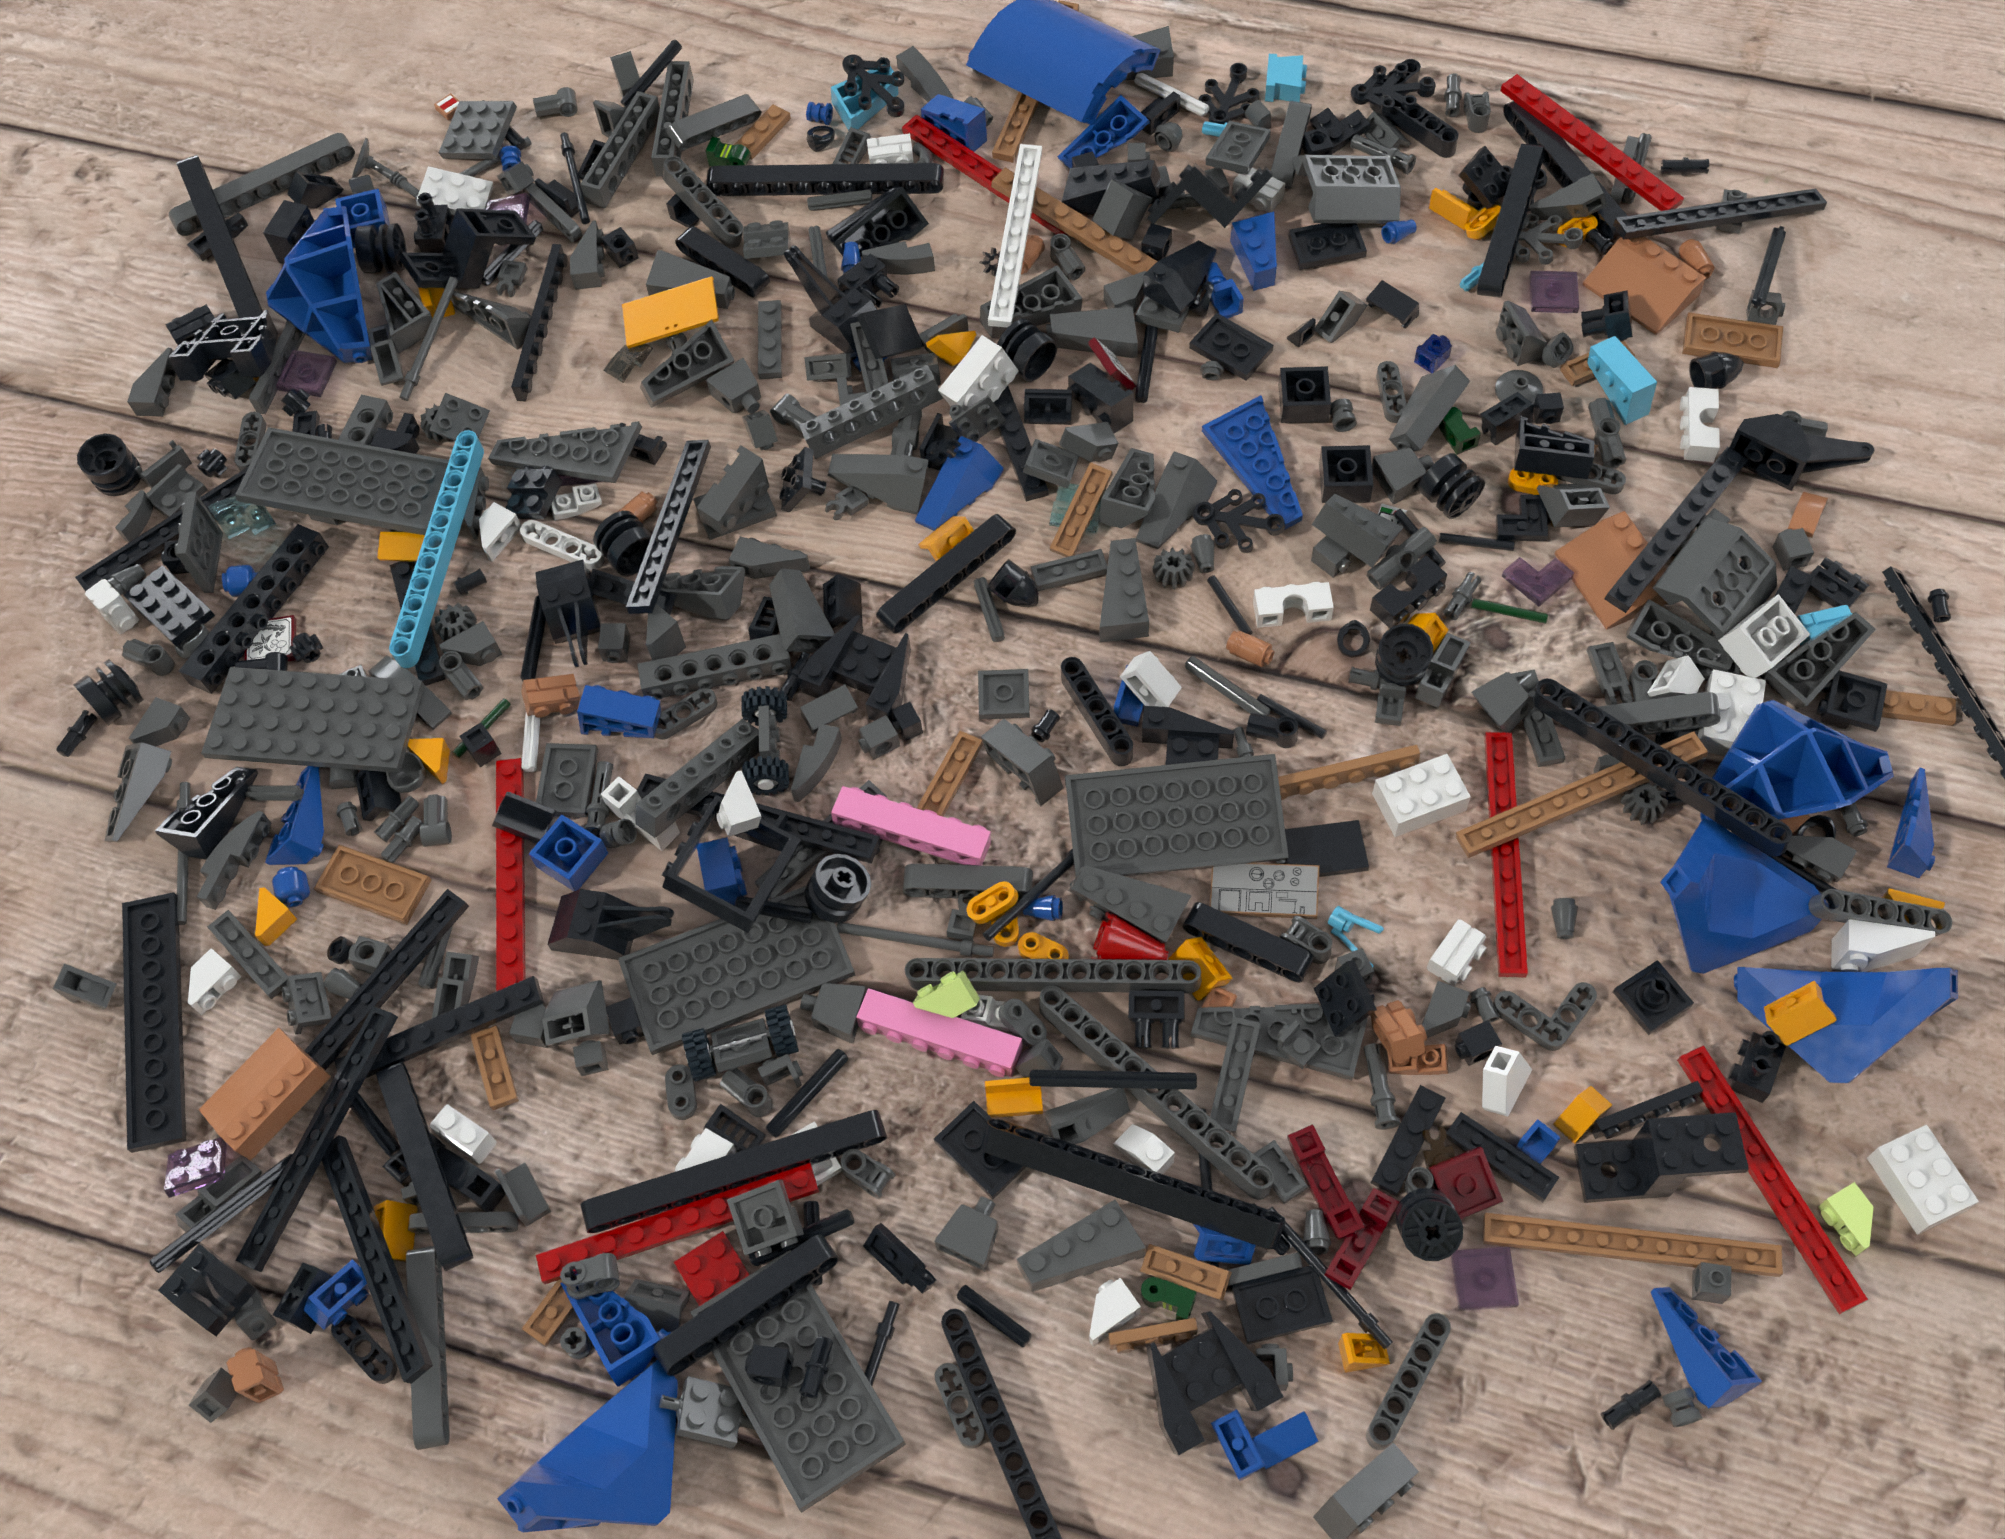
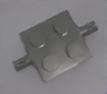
M687 1376L684 1381L682 1395L679 1399L662 1395L659 1408L676 1411L678 1420L676 1435L733 1449L737 1443L740 1427L755 1430L748 1416L743 1415L742 1405L731 1386Z

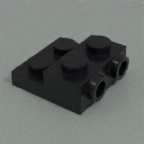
M544 465L542 469H535L531 466L516 469L507 487L512 495L505 508L515 513L518 519H545L563 480L552 467Z
M1839 670L1821 690L1826 695L1825 699L1820 700L1817 708V714L1821 715L1820 722L1843 729L1853 725L1876 732L1880 727L1888 684Z

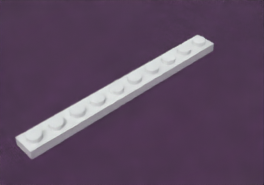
M1020 144L989 311L988 326L1008 328L1013 321L1042 157V146Z

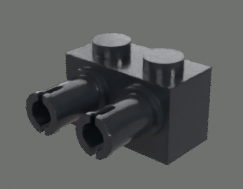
M425 192L420 194L417 199L421 210L417 211L414 216L418 225L417 231L414 232V242L419 246L421 253H443L453 217L448 205H434L431 194Z
M871 253L837 279L839 290L844 291L855 288L869 298L878 308L883 303V299L876 295L879 290H882L888 297L893 298L894 295H897L900 288L888 278L886 265Z
M1628 290L1605 294L1604 306L1601 309L1581 312L1583 338L1603 333L1608 336V339L1616 336L1619 341L1633 337Z
M1129 990L1128 1018L1132 1023H1135L1134 1048H1142V1037H1144V1047L1152 1048L1151 1024L1160 1022L1162 1024L1161 1048L1169 1049V1038L1172 1037V1049H1179V1024L1185 1022L1184 991Z
M1766 1031L1763 1035L1753 1032L1747 1040L1742 1039L1737 1050V1054L1741 1056L1739 1063L1733 1064L1728 1076L1732 1080L1730 1087L1734 1092L1761 1103L1770 1095L1786 1048L1785 1044L1780 1043V1038L1772 1031Z

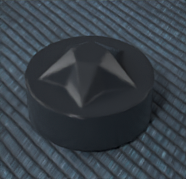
M343 936L334 939L327 950L328 959L336 964L346 962L353 942Z

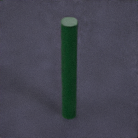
M1473 598L1471 608L1546 624L1548 614L1476 598Z
M505 698L481 721L486 730L510 707V702ZM463 742L452 751L453 755L458 759L467 751Z

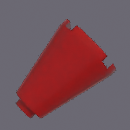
M1106 912L1105 916L1109 920L1108 922L1102 920L1093 947L1094 950H1097V957L1091 956V959L1167 960L1168 951L1165 950V944L1117 915Z

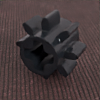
M991 247V253L982 252L985 257L979 263L986 267L983 271L987 274L992 270V276L996 277L998 263L991 265L990 261L995 258L999 262L1000 251L997 254L996 248Z
M292 388L281 400L285 404L282 410L290 417L295 413L305 412L311 405L307 401L310 395L302 388L299 391H295Z
M208 449L203 450L197 457L200 461L197 465L198 469L210 478L213 475L219 477L228 469L224 465L227 462L226 457L216 449L211 451Z
M308 633L296 635L292 640L293 646L289 647L297 662L303 659L306 663L316 661L321 655L320 650L324 648L316 634L310 636Z

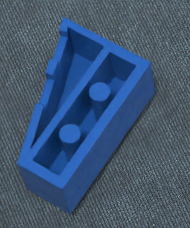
M940 94L921 108V116L924 120L973 152L987 141L984 108Z
M1274 212L1233 222L1231 224L1230 242L1253 291L1274 286L1277 269Z
M585 685L577 710L581 734L588 735L589 730L602 731L601 734L603 736H610L611 732H624V737L654 738L661 714L660 700H656L651 696L641 697L632 695L623 690L618 692L607 690L599 685Z

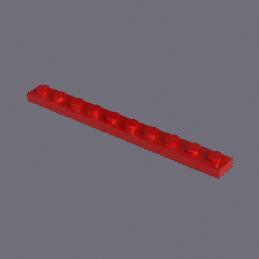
M1518 74L1501 85L1500 91L1658 210H1672L1682 205L1683 196Z
M915 115L902 126L903 134L910 133L912 140L921 143L945 162L1008 203L1010 202V198L991 187L992 180L1002 171L1001 169L918 115ZM1032 212L1031 218L1054 234H1065L1069 237L1068 234Z
M1486 732L1484 736L1489 818L1517 807L1512 733ZM1519 837L1491 849L1498 977L1526 978L1528 968Z
M521 758L496 761V813L506 792L524 797V771L521 767ZM496 828V991H499L526 979L524 838Z
M1703 1045L1680 1056L1677 1061L1691 1083L1698 1081L1701 1085L1703 1092L1700 1094V1097L1710 1113L1736 1112L1749 1174L1839 1315L1866 1302L1868 1298L1705 1046Z
M811 1163L537 1254L536 1259L541 1281L546 1285L560 1280V1273L563 1267L571 1262L588 1259L602 1253L614 1254L616 1259L620 1260L733 1222L734 1220L727 1202L728 1199L777 1180H783L790 1202L819 1193Z

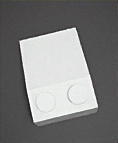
M1849 919L1832 938L1831 970L1867 972L1916 957L1935 937V931Z

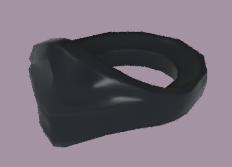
M816 126L809 129L806 138L809 147L815 152L824 149L834 140L835 131L829 126ZM821 130L829 132L828 134L823 136H818L814 134L815 132Z
M1206 281L1197 291L1195 301L1189 307L1197 315L1206 316L1208 313L1210 298L1214 289L1211 281ZM1207 287L1206 293L1200 301L1201 293Z
M1352 620L1345 624L1338 632V648L1343 655L1350 658L1359 657L1364 654L1370 644V634L1367 628L1357 620ZM1349 630H1358L1363 637V644L1356 651L1347 650L1343 645L1344 636L1348 634Z
M1822 815L1810 817L1799 827L1797 836H1803L1805 830L1818 826L1826 832L1824 837L1836 838V828L1833 820Z

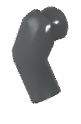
M917 142L912 148V151L920 157L917 163H932V152Z

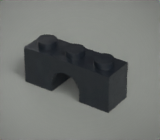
M1425 556L1408 569L1405 583L1413 590L1400 591L1390 583L1372 597L1370 611L1389 628L1405 623L1412 612L1421 610L1431 597H1437L1444 591L1447 573L1428 556Z

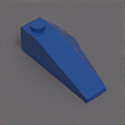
M963 436L958 439V442L961 443L960 447L954 449V452L957 453L956 456L951 459L949 457L946 458L915 519V523L933 531L951 517L957 516V512L967 504L970 506L974 503L975 498L981 493L992 489L1004 471L1001 464L981 444Z
M1920 767L1910 780L1887 868L1916 878H1920L1926 870L1930 871L1935 861V856L1932 855L1934 838L1925 769Z
M561 1282L562 1288L617 1387L643 1372L654 1355V1346L660 1341L648 1317L642 1312L637 1311L623 1297L621 1298L614 1291L598 1293L583 1299H574L569 1296L566 1289L567 1286Z
M1670 1287L1654 1288L1651 1291L1687 1381L1695 1391L1696 1398L1703 1405L1707 1406L1708 1409L1723 1407L1757 1387L1762 1382L1739 1353L1735 1350L1730 1353L1717 1341L1720 1335L1714 1329L1709 1330L1697 1322V1313Z

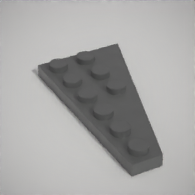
M637 421L631 422V426L624 427L615 424L610 425L608 429L601 430L592 427L562 431L560 435L549 436L546 433L539 434V438L526 439L525 436L497 440L488 459L494 465L523 469L524 466L542 469L544 465L552 467L558 475L616 483L638 438L642 425Z
M1319 1004L1275 1005V1007L1261 1008L1260 1006H1250L1249 1008L1206 1007L1198 1008L1191 1037L1227 1046L1233 1017L1259 1022L1261 1025L1254 1054L1293 1065L1296 1064L1277 1050L1279 1040L1277 1035L1286 1024L1291 1026L1296 1020L1300 1023L1299 1029L1321 1046L1319 1052L1305 1068L1351 1081L1354 1077L1368 1020L1367 1017L1344 1036L1335 1037Z

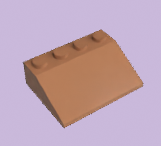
M1621 237L1584 280L1583 286L1604 299L1605 294L1628 290L1632 319L1657 335L1700 296L1706 277L1646 237L1623 240Z
M1625 511L1603 519L1554 553L1606 630L1635 618L1648 599L1660 606L1668 604L1653 589V586L1666 571L1664 566L1626 613L1604 599L1610 589L1648 544Z
M278 1028L204 1103L199 1111L218 1135L234 1151L251 1161L331 1076L282 1029Z

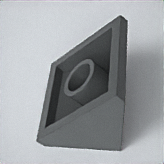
M1111 179L1092 221L1113 236L1133 239L1152 197Z
M655 604L653 613H648L646 646L652 660L676 656L686 648L678 622L657 604Z

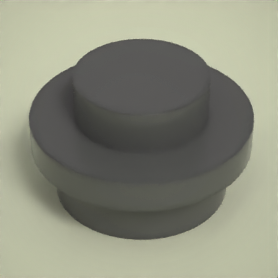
M1207 361L1206 364L1201 365L1200 372L1204 379L1215 381L1220 379L1224 368L1216 361Z

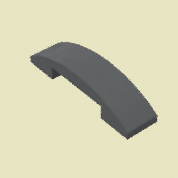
M388 655L368 671L373 677L419 680ZM425 686L417 716L434 730L452 712Z

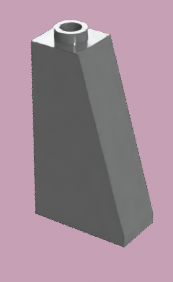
M657 250L646 282L649 296L713 276L717 308L728 309L730 301L734 300L735 287H732L729 276L665 251Z
M1133 306L1050 314V324H1046V332L1057 343V348L1094 353L1088 342L1095 337L1111 350L1115 356L1137 358L1138 356Z
M1456 365L1422 376L1389 440L1398 450L1410 448L1413 452L1421 450L1465 390L1470 380Z
M780 569L769 584L783 648L785 651L816 652L835 633L801 571Z

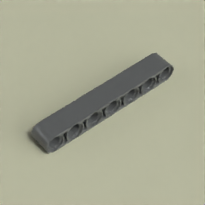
M434 1246L412 1249L406 1253L407 1298L433 1364L428 1371L411 1384L413 1440L417 1450L448 1445L450 1440L442 1265Z

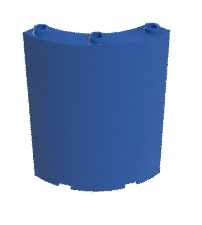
M1015 0L999 11L987 25L974 48L970 51L966 66L1082 123L1093 125L1100 109L1107 100L1105 95L1110 88H1116L1127 78V74L1132 71L1135 73L1142 70L1153 71L1161 49L1055 0Z

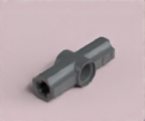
M1597 398L1595 401L1590 402L1588 406L1595 431L1594 443L1599 447L1604 466L1612 469L1618 468L1620 465L1625 464L1626 461L1619 435L1620 423L1614 417L1610 401L1606 400V398Z
M922 409L899 419L898 426L893 429L892 451L890 455L913 456V452L917 450L919 443Z
M1422 527L1401 545L1391 546L1386 552V557L1367 571L1366 576L1377 589L1381 590L1403 571L1408 572V569L1416 564L1421 556L1436 545L1437 540L1428 528Z

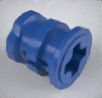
M814 102L808 103L806 110L808 121L812 122L815 120L817 123L824 121L825 125L831 123L833 116L831 103H827L826 106L823 103H817V105Z
M505 146L500 150L499 156L503 171L521 162V151L519 148Z

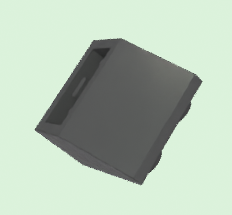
M1505 301L1500 313L1498 327L1496 328V336L1505 345L1508 356L1511 359L1513 358L1517 366L1542 358L1543 349L1547 342L1527 310L1513 302Z
M1580 483L1539 485L1537 487L1554 527L1596 525L1610 508L1600 487Z
M602 980L554 992L542 1017L546 1046L567 1045L610 1034Z

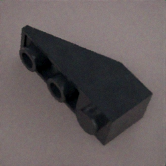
M444 1146L438 1152L449 1187L483 1211L493 1212L506 1195L502 1185L484 1171Z

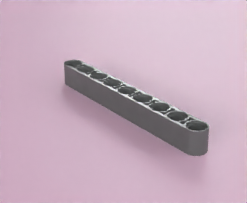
M335 133L217 187L213 191L224 218H227L289 189L296 171L320 175L350 161L355 155V150L343 133ZM191 200L170 210L169 219L178 234L187 236L203 229Z

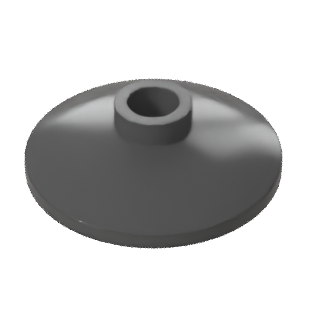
M1511 370L1498 378L1495 393L1498 399L1503 401L1514 393L1519 392L1534 404L1536 395L1543 394V385L1538 377L1528 371Z

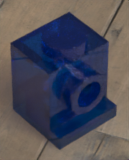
M1433 333L1422 345L1417 347L1414 363L1430 373L1435 372L1450 357L1452 349L1450 340L1444 335L1437 336Z

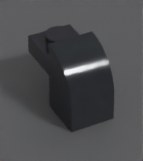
M404 413L396 431L378 428L370 446L416 454L420 448L415 438L419 435L420 427L414 415Z

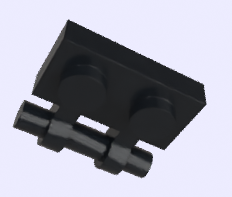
M1825 557L1820 564L1821 566L1818 565L1810 574L1814 579L1808 591L1833 607L1848 605L1850 609L1860 597L1861 592L1864 593L1869 584L1861 580L1862 577L1857 573L1853 575L1842 567L1843 564L1840 562H1833Z

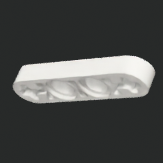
M528 520L520 527V533L527 544L569 562L583 559L586 568L589 570H597L604 563V557L595 545L535 520ZM548 538H558L555 544H546ZM569 546H578V550L576 552H566Z

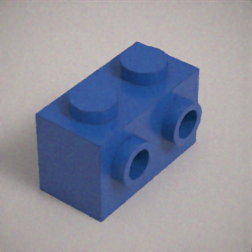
M352 1259L308 1297L304 1311L323 1330L331 1324L334 1326L339 1324L348 1314L346 1312L347 1309L353 1304L359 1306L369 1296V1287L362 1268Z

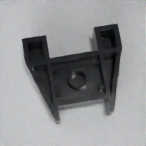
M264 310L259 317L227 319L225 313H221L210 322V328L204 332L198 330L193 334L195 339L191 342L183 341L168 357L180 381H199L203 379L205 373L216 360L233 358L241 377L252 376L256 378L262 376L272 362L278 332L268 310Z
M856 615L809 657L798 676L801 691L812 697L819 698L829 693L836 681L870 695L865 704L868 719L875 721L886 715L889 721L894 720L892 709L903 704V692L906 685V673L911 653L909 634L905 633L899 645L894 647L863 635L864 630L861 616Z
M1144 706L1142 743L1167 744L1165 765L1218 760L1219 748L1233 749V730L1170 707Z
M1211 1311L1201 1313L1209 1329L1163 1354H1160L1155 1342L1146 1343L1159 1426L1171 1450L1176 1455H1181L1205 1441L1190 1411L1237 1385L1251 1411H1260L1284 1397L1269 1368Z

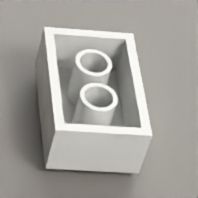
M982 335L938 391L950 406L960 405L966 411L987 395L994 403L1007 385L1014 380L1019 370L1002 347Z
M1778 594L1757 607L1718 641L1747 677L1757 678L1772 669L1804 641L1810 633Z
M1713 669L1705 685V692H1713L1718 696L1721 719L1718 724L1701 727L1698 731V738L1708 753L1721 756L1727 754L1756 705L1763 703L1766 680Z
M1448 754L1376 779L1372 792L1394 837L1465 812L1471 798Z
M1927 1125L1878 1147L1867 1157L1917 1235L1966 1212L1979 1202Z

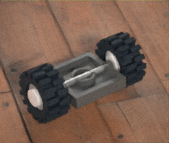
M759 686L757 690L751 688L749 692L745 691L741 697L742 717L745 721L748 720V723L752 724L755 722V725L759 726L760 756L757 760L751 758L750 762H744L742 773L751 793L756 792V795L765 793V796H769V793L776 795L778 791L782 793L784 789H788L789 765L785 760H781L780 750H777V742H780V729L777 727V722L781 723L783 719L787 718V695L784 694L783 690L778 691L776 687L770 689V686H765V689H762Z
M784 1004L765 1010L769 1029L766 1028L764 1018L712 1032L713 1045L711 1046L709 1045L704 1028L683 1033V1046L693 1080L696 1082L716 1076V1067L719 1073L771 1058L770 1040H772L777 1058L799 1052L795 1029L787 1005Z

